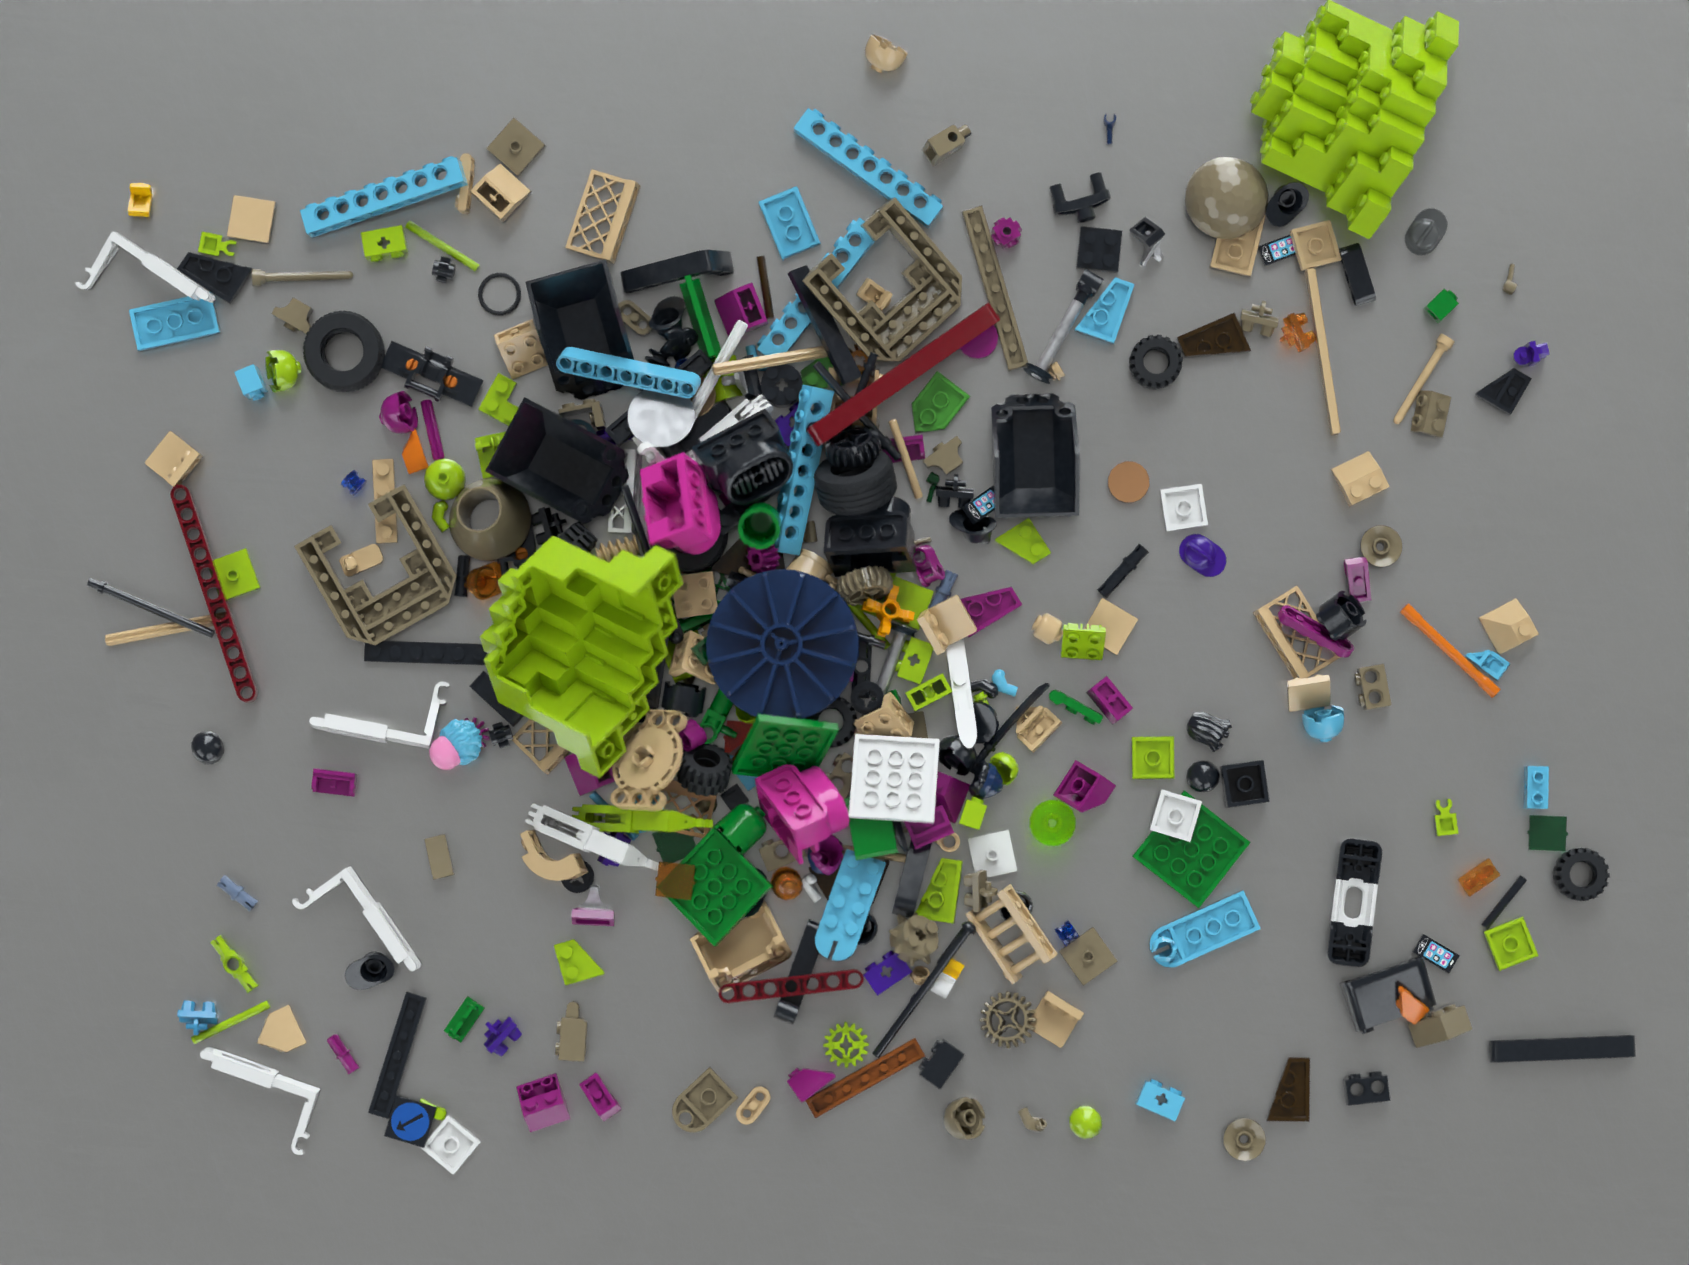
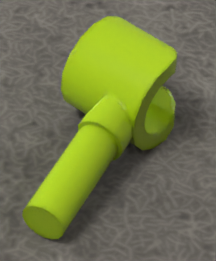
M421 1098L419 1102L437 1107L434 1114L435 1119H445L446 1110L444 1108L432 1105Z

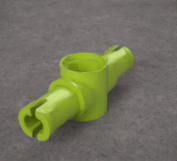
M219 935L210 944L220 955L225 971L230 973L234 979L237 978L248 994L258 984L247 972L248 968L245 965L244 959L237 955L234 949L231 950L222 936ZM232 958L237 959L239 962L237 970H232L229 966Z

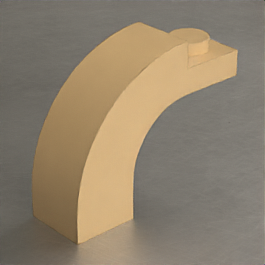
M527 830L520 834L522 838L521 844L528 851L526 855L522 856V859L528 868L538 876L548 880L559 881L575 879L588 873L580 853L571 854L561 860H554L545 853L535 830Z

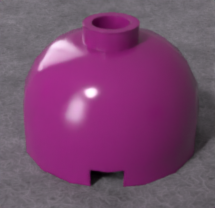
M404 391L388 396L383 401L379 414L380 422L388 430L397 434L412 432L418 426L416 407L411 409L409 401H412V399Z

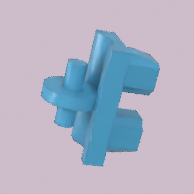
M184 1000L181 1010H178L177 1017H179L180 1023H186V1029H193L194 1035L198 1036L200 1030H207L208 1024H218L214 1002H203L202 1011H195V1002Z

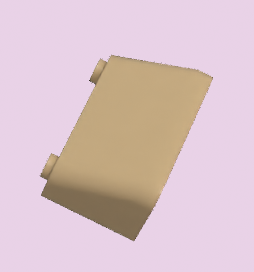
M765 900L755 915L741 920L717 946H713L700 931L690 938L717 992L725 984L746 982L786 961L792 955ZM726 987L722 992L729 991L732 988Z

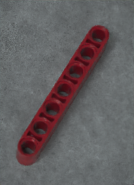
M851 969L728 983L719 989L718 995L721 1001L734 1003L859 988L863 984L864 977L859 970ZM851 973L859 974L861 979L857 985L849 983L848 977ZM835 975L839 978V985L837 987H830L828 985L827 979L829 976ZM809 978L817 979L818 987L816 989L810 990L806 986V981ZM789 980L795 981L797 983L796 991H787L785 988L786 982ZM769 982L776 985V992L771 995L767 994L764 990L765 984ZM746 985H752L755 988V994L752 997L745 996L743 989ZM730 987L734 990L732 999H725L723 997L722 991L724 988Z

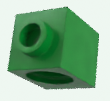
M1443 289L1424 309L1439 323L1459 304L1456 301L1458 298L1451 290L1446 291Z

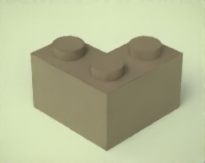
M1455 1004L1434 1011L1429 1017L1426 1014L1416 1025L1413 1023L1408 1024L1416 1048L1446 1041L1472 1030L1465 1005L1456 1007Z

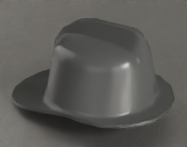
M1434 208L1421 211L1405 234L1407 248L1417 255L1431 253L1446 233L1447 220L1445 215Z

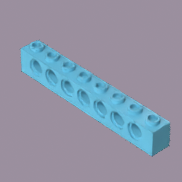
M808 108L793 128L795 133L889 201L895 197L911 217L926 228L931 226L943 209L941 199L934 194L929 196L924 192L925 188L919 183H911L907 180L908 176L901 170L897 172L890 167L892 164L886 159L875 157L873 155L875 152L868 146L864 145L862 147L857 144L858 140L849 133L845 135L839 131L841 127L833 121L828 123L823 119L824 115L818 110L813 109L812 111ZM815 126H823L825 132L821 135H816L813 132ZM839 138L842 143L839 147H833L830 144L831 139ZM856 150L859 155L856 159H849L847 152ZM872 162L876 167L873 171L868 172L864 169V164ZM889 174L892 177V181L889 184H884L880 180L882 175ZM899 187H907L909 193L906 196L899 195L897 192ZM919 198L924 199L926 202L925 207L917 208L914 205L915 200Z
M446 157L442 159L441 163H429L424 165L423 169L417 171L408 170L402 176L396 178L394 176L387 177L382 183H370L365 185L364 189L358 191L349 190L338 198L333 196L326 198L325 202L320 204H308L305 206V209L300 210L306 233L313 238L466 186L468 183L462 163L457 157ZM445 171L446 177L443 180H438V175ZM423 178H426V184L422 187H419V181ZM402 185H407V190L404 193H399V188ZM387 191V197L384 200H380V194ZM368 198V203L360 207V201ZM348 205V210L345 213H340L341 207ZM328 211V217L325 220H321L322 213Z
M860 217L857 221L852 220L846 228L849 232L844 238L840 236L833 245L835 250L832 254L835 257L840 253H845L848 256V260L845 263H841L845 270L832 281L837 289L875 242L860 226L865 222ZM852 237H858L861 243L859 246L854 247L850 245L849 240ZM797 292L795 294L797 298L793 304L789 302L782 312L785 314L780 320L776 318L771 324L770 329L772 331L768 336L763 335L758 341L757 345L759 347L757 351L761 355L789 352L811 324L807 313L798 310V306L802 302ZM788 319H795L797 326L789 329L785 326V322ZM774 336H783L784 343L782 345H775L772 342Z
M802 385V389L799 392V404L794 415L795 424L790 435L791 443L788 451L793 461V472L788 482L781 487L777 497V512L781 519L779 537L775 541V548L779 549L777 552L800 556L815 486L814 474L819 466L823 444L817 447L806 429L808 425H813L830 413L834 391ZM814 404V409L811 412V406ZM805 445V451L802 453V448ZM801 466V471L798 474V468Z

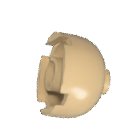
M874 34L870 36L865 47V56L872 64L871 68L879 73H882L883 70L890 72L899 68L908 53L901 47L892 45L891 41Z

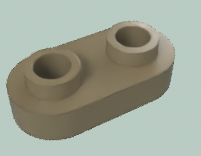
M624 300L619 303L624 323L634 332L644 336L653 330L649 326L651 317L634 302ZM630 308L631 314L625 315L623 313L624 309ZM641 322L647 323V327L645 329H641L639 327V324Z

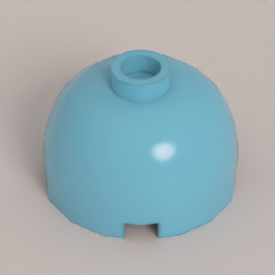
M1331 705V709L1319 707L1305 710L1304 714H1302L1305 731L1311 737L1319 739L1320 742L1331 741L1344 727V709Z

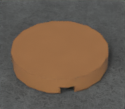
M1125 461L1117 464L1111 470L1108 477V488L1116 500L1124 503H1134L1147 493L1149 476L1140 464L1133 461Z

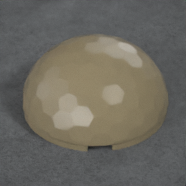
M1219 157L1204 163L1193 173L1186 187L1185 205L1189 217L1199 230L1215 238L1233 239L1252 231L1259 225L1266 213L1269 194L1263 176L1252 164L1235 157Z

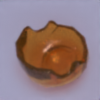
M787 866L778 868L773 873L770 881L773 885L772 891L774 894L785 901L799 896L803 887L802 878L798 871Z

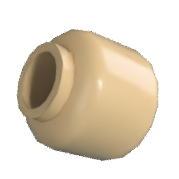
M1048 613L1042 616L1038 615L1031 628L1034 630V637L1046 644H1051L1055 640L1058 642L1063 635V630L1061 629L1062 621Z

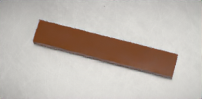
M913 1038L810 1096L805 1101L814 1117L817 1118L925 1057V1054L916 1038Z

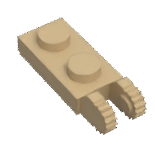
M464 153L460 156V161L468 185L460 187V193L455 199V207L458 208L461 214H469L475 160L470 154Z

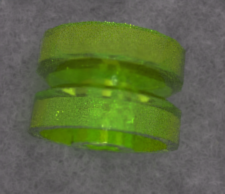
M1047 800L1038 804L1032 810L1029 817V829L1032 836L1039 843L1046 846H1058L1065 843L1072 837L1076 828V818L1072 809L1067 804L1058 800ZM1050 819H1054L1056 821V825L1054 827L1049 826L1048 821Z

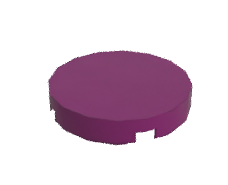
M991 326L960 348L961 352L973 359H981L993 353L998 342L995 326Z

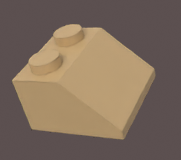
M1369 451L1331 469L1349 507L1390 487L1381 468Z

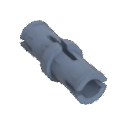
M949 570L945 571V578L941 581L939 587H936L935 590L937 592L929 608L951 596L952 593L950 591L958 577L957 574Z
M226 875L217 884L218 887L231 896V900H236L249 912L258 902L246 893L242 886L236 885Z

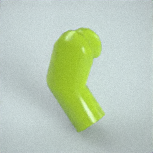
M444 500L436 502L433 505L432 520L441 533L449 529V525L444 519V512L448 509V504Z

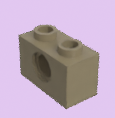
M773 839L761 843L762 848L759 849V852L768 872L797 861L789 850L788 854L784 857L777 855V846L785 845L782 840L774 842ZM802 850L803 858L807 856L805 850Z

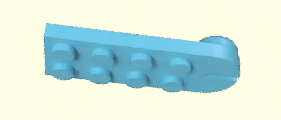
M846 849L815 936L816 948L823 957L829 959L834 941L838 943L832 961H844L854 954L886 862L872 857L856 860L855 852Z
M1242 890L1158 928L1150 938L1149 947L1151 952H1155L1169 945L1170 949L1154 955L1153 958L1162 966L1177 967L1261 928L1245 892Z

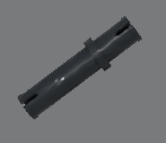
M1139 543L1131 554L1122 559L1124 561L1097 591L1107 599L1125 577L1137 568L1138 563L1149 552Z

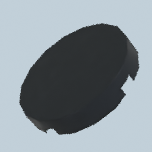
M973 702L977 728L975 744H982L991 740L997 734L999 721H997L995 710L989 704Z

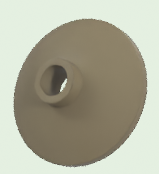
M1374 526L1367 530L1361 539L1362 555L1374 566H1389L1395 563L1401 555L1402 540L1399 534L1389 526ZM1378 543L1383 545L1382 551L1377 549Z
M1242 1118L1229 1124L1224 1132L1223 1142L1226 1151L1233 1158L1249 1161L1261 1154L1265 1147L1266 1137L1263 1128L1257 1122ZM1242 1135L1247 1136L1248 1140L1246 1143H1241L1240 1137Z

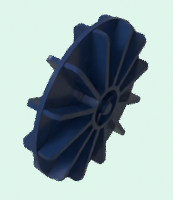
M777 569L764 571L746 578L723 597L711 618L707 632L706 648L708 664L713 678L720 690L734 705L755 717L760 714L803 719L828 707L844 691L856 667L859 641L853 615L838 592L823 580L808 573Z

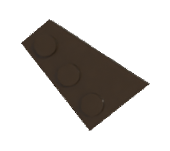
M1235 313L1176 338L1184 357L1251 352Z
M1288 1057L1267 1121H1309L1310 1058Z

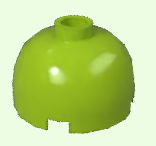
M284 350L267 351V354L270 356L265 357L267 379H272L273 385H270L271 390L279 392L290 389L295 385L298 374H301L300 362H296L290 352Z
M445 458L436 460L429 465L424 475V483L429 494L436 499L453 500L465 488L466 476L464 470L457 462Z

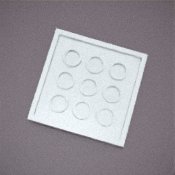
M855 734L849 818L934 823L940 739Z

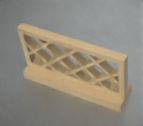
M591 169L565 248L601 260L606 259L608 263L615 264L640 185L633 180H626ZM595 175L602 177L606 185L596 190L593 185ZM618 182L625 184L623 191L614 195L610 186ZM608 188L612 197L601 202L597 193ZM595 195L599 204L589 209L586 204L587 199ZM615 201L617 205L616 211L608 215L604 206ZM602 208L606 217L595 222L591 213ZM589 215L593 224L582 229L580 220L582 217ZM608 220L610 229L601 235L598 225ZM595 227L599 237L589 242L584 232ZM582 234L586 244L580 247L572 246L574 238ZM601 240L604 247L602 253L598 254L593 251L591 245Z
M1298 586L1253 612L1293 679L1308 678L1340 658L1333 651L1331 652L1334 657L1331 659L1320 658L1322 646L1318 645L1316 641L1309 640L1307 636L1306 639L1296 637L1295 629H1293L1292 635L1284 634L1282 623L1279 622L1278 624L1276 621L1279 620V617L1273 616L1269 610V607L1274 604L1278 606L1288 605L1298 611L1308 613L1310 618L1319 622ZM1294 592L1299 598L1298 607L1287 604L1289 595ZM1294 640L1305 642L1303 653L1294 650ZM1308 643L1319 646L1317 657L1306 654ZM1305 657L1316 660L1314 669L1309 672L1304 666Z
M529 719L513 736L512 741L548 775L570 751L558 744H549V733L554 732L547 727L546 730H535V721ZM523 733H531V745H523L518 740ZM535 733H546V744H535ZM546 747V755L539 761L535 757V748Z

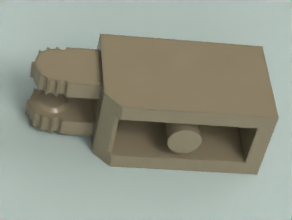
M573 1001L569 1002L566 1007V1017H562L561 1021H557L556 1034H560V1043L556 1042L555 1055H559V1060L585 1061L587 1022L584 1018H579L580 1007L577 1002Z

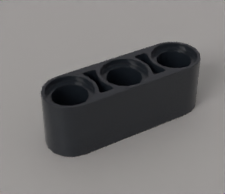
M1355 243L1339 248L1342 259L1341 264L1354 305L1358 306L1375 301V291L1360 244Z
M485 671L471 683L470 687L513 727L524 717V715L497 701L490 677Z

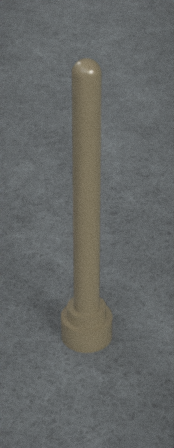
M252 269L253 286H262V284H266L268 281L352 279L353 277L351 271L265 273L261 269Z

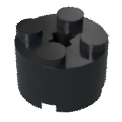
M788 364L769 367L765 371L761 379V390L772 406L786 408L799 400V392L802 389L803 382L798 370ZM780 381H784L785 385H788V387H784L783 391L779 390V387L776 386L780 384Z
M1345 591L1338 592L1323 603L1316 614L1318 621L1324 624L1329 631L1330 637L1335 641L1347 639L1365 626L1367 622L1366 619L1363 620L1362 615L1365 614L1362 605L1353 595H1345Z
M665 681L661 707L664 710L685 712V716L697 718L699 714L703 713L707 688L703 687L699 690V685H688L683 682H676L675 685H670V681Z

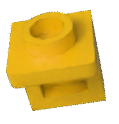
M130 183L131 194L128 215L149 217L153 199L151 185Z

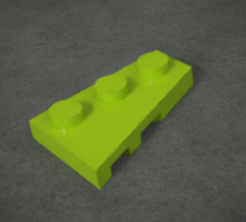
M941 858L930 880L931 882L915 911L917 915L932 921L955 924L963 861Z

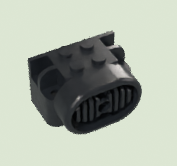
M766 409L691 447L697 463L704 469L707 485L709 484L715 492L722 491L726 498L736 505L754 503L777 491L788 482L793 472V461L787 453L779 427Z
M893 496L889 502L876 510L858 515L836 514L828 518L825 524L824 554L834 576L842 577L847 572L868 566L884 567L888 569L889 573L917 572V566L913 559L916 545L914 543V530L910 523L911 508L909 504L903 499Z

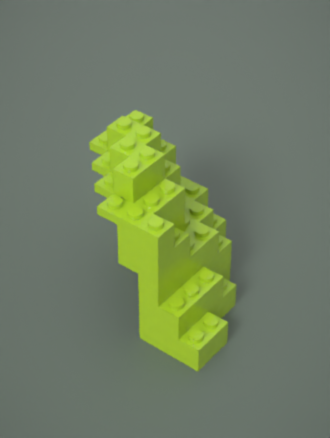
M1327 0L1324 6L1321 5L1318 8L1315 19L1309 21L1303 36L1296 37L1284 31L1280 38L1277 37L1272 46L1274 53L1269 65L1266 64L1261 72L1263 80L1258 92L1255 91L1250 99L1252 104L1251 113L1264 118L1262 123L1263 134L1261 136L1262 146L1260 149L1262 154L1261 163L1325 192V197H1327L1326 206L1347 215L1348 230L1370 239L1390 213L1391 198L1412 171L1413 156L1424 142L1425 127L1436 114V100L1447 86V63L1459 44V21L1439 11L1433 17H1429L1425 25L1404 15L1400 22H1396L1392 30L1342 5Z
M552 536L519 569L511 568L498 580L502 596L489 608L493 624L480 636L484 651L489 653L484 662L497 701L552 730L557 744L577 755L581 769L600 778L627 751L623 736L650 710L646 695L659 683L655 667L668 655L665 639L678 627L670 596L683 582L675 554L656 545L643 558L622 550L608 563Z

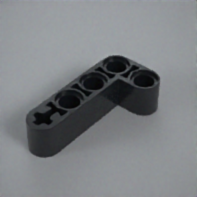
M726 400L721 401L712 407L708 413L699 416L695 420L690 432L684 439L670 446L659 447L667 459L680 453H687L692 449V446L701 442L699 440L700 437L728 415L732 409Z
M912 840L910 841L892 914H901L907 918L914 915L932 843L915 849Z

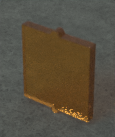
M659 861L658 876L655 877L657 881L655 896L691 900L693 885H695V866Z

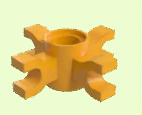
M893 585L890 593L885 596L884 603L867 598L862 604L861 610L876 613L877 618L880 620L877 631L878 636L885 638L886 634H890L891 621L893 619L907 624L914 619L915 612L900 609V605L896 601L899 586ZM885 607L891 610V615L886 613Z

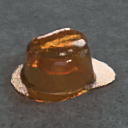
M492 562L479 568H474L469 572L467 582L463 583L464 586L479 600H485L500 594L501 590L498 584V580L502 577L500 564Z

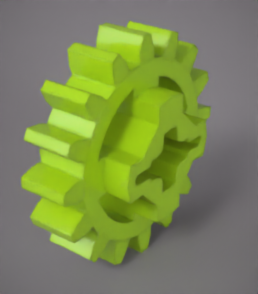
M844 1022V1027H840L837 1023L836 1030L829 1029L831 1036L825 1035V1039L829 1040L828 1043L823 1044V1047L829 1048L825 1055L831 1054L830 1062L837 1060L838 1067L841 1063H844L845 1068H848L850 1062L856 1066L855 1060L863 1061L861 1054L868 1053L864 1050V1047L869 1046V1043L864 1042L867 1034L861 1035L860 1033L863 1029L859 1028L856 1030L855 1023L851 1027H848L847 1022ZM842 1031V1037L838 1041H833L835 1035ZM850 1031L855 1033L860 1041H854L850 1037ZM845 1035H847L848 1042L852 1043V1046L847 1050V1055L845 1054L844 1047H840V1043L844 1042ZM860 1048L857 1055L850 1058V1053L854 1049ZM833 1049H838L843 1054V1059L838 1057Z

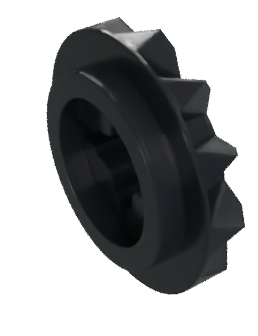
M864 681L853 688L850 699L853 708L857 712L867 715L882 707L884 694L876 683ZM867 689H869L870 696L876 698V700L869 701L867 707H865V701L858 698V696L865 695Z
M584 861L588 873L581 876L584 883L579 880L572 883L570 882L571 880H561L563 886L573 893H582L588 890L594 882V871L590 864Z

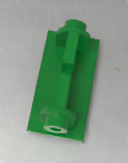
M467 996L444 1029V1032L461 1043L485 1008Z

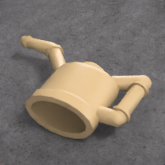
M801 549L800 556L795 555V558L786 568L813 575L827 582L834 590L837 589L838 579L831 576L833 571L829 563L809 550ZM742 566L738 570L741 575L743 574L747 577L757 574Z

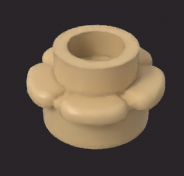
M1058 362L1050 364L1049 374L1053 377V380L1057 378L1058 381H1061L1060 378L1064 377L1065 374Z
M917 966L910 973V978L913 979L912 981L915 984L922 985L930 975V972L924 966Z

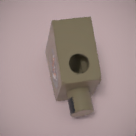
M953 124L928 139L922 151L934 167L960 150L966 142L965 139L971 136L972 133L966 124L960 128Z

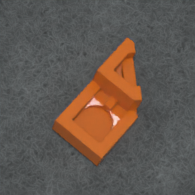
M416 428L411 432L402 452L409 474L429 467Z
M1400 986L1398 988L1400 996L1399 1000L1396 1001V1006L1403 1017L1416 1025L1430 1010L1425 1004L1414 998L1408 990Z

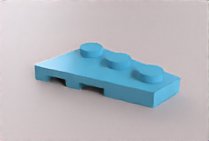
M1115 277L1075 328V331L1114 344L1135 284Z

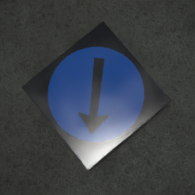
M396 1095L384 1136L425 1148L437 1107Z

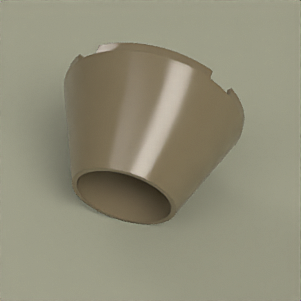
M487 478L471 483L456 497L449 514V528L454 542L464 553L478 560L495 561V559L513 554L521 547L529 534L532 517L528 501L520 490L500 479ZM485 500H498L500 511L494 524L484 530H472L470 518L474 508Z

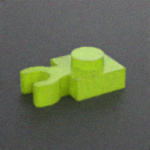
M202 231L198 252L219 256V252L223 251L227 256H234L233 252L227 250V246L229 244L236 245V242L234 240L221 242L222 235Z
M1447 799V806L1445 808L1440 806V800H1436L1435 806L1440 811V815H1434L1436 836L1458 834L1456 813H1450L1449 811L1452 807L1451 799Z

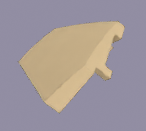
M1029 707L1017 720V738L1034 753L1062 722L1047 707Z
M289 1005L268 1014V1017L265 1018L260 1037L257 1040V1044L265 1045L281 1053H286L306 1044Z

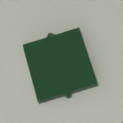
M1529 815V830L1527 831V834H1529L1528 850L1566 851V836H1568V832H1566L1567 817Z
M664 831L652 834L657 846L656 851L660 853L664 866L684 859L696 846L693 839L694 836Z

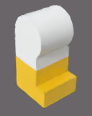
M951 959L930 991L946 998L965 965Z

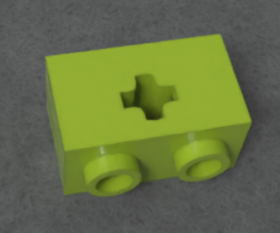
M402 225L361 232L365 258L367 260L371 259V262L382 261L385 256H391V258L403 257V253L408 252L405 231ZM383 240H386L388 243H390L387 245L386 249L380 246L383 244Z
M911 637L910 641L905 640L902 649L905 655L903 661L898 660L895 671L898 672L897 677L921 685L933 652V647L928 642ZM914 654L918 655L917 659L920 663H915L914 666H911V661L908 658L913 657Z
M942 673L905 692L914 712L952 693V690Z
M971 797V800L967 799L958 824L980 830L987 805L983 804L984 800Z

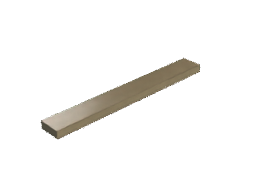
M979 206L962 211L988 302L1001 319L995 323L1008 371L1028 366L1026 364L1028 360L983 207Z

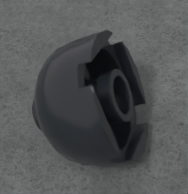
M950 735L943 738L939 744L938 760L949 770L952 767L958 770L956 772L958 775H968L976 762L977 753L974 746L970 749L966 748L962 744L959 735Z

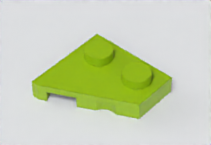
M1027 518L995 539L998 544L1003 545L1032 564L1051 554L1030 518Z
M575 939L554 945L565 985L604 974V971Z

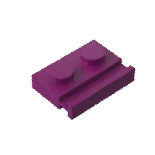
M943 805L935 807L934 823L904 821L915 849L954 833Z

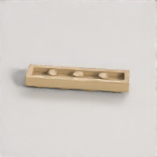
M394 459L372 460L374 500L395 489ZM397 513L380 522L375 518L376 543H398Z

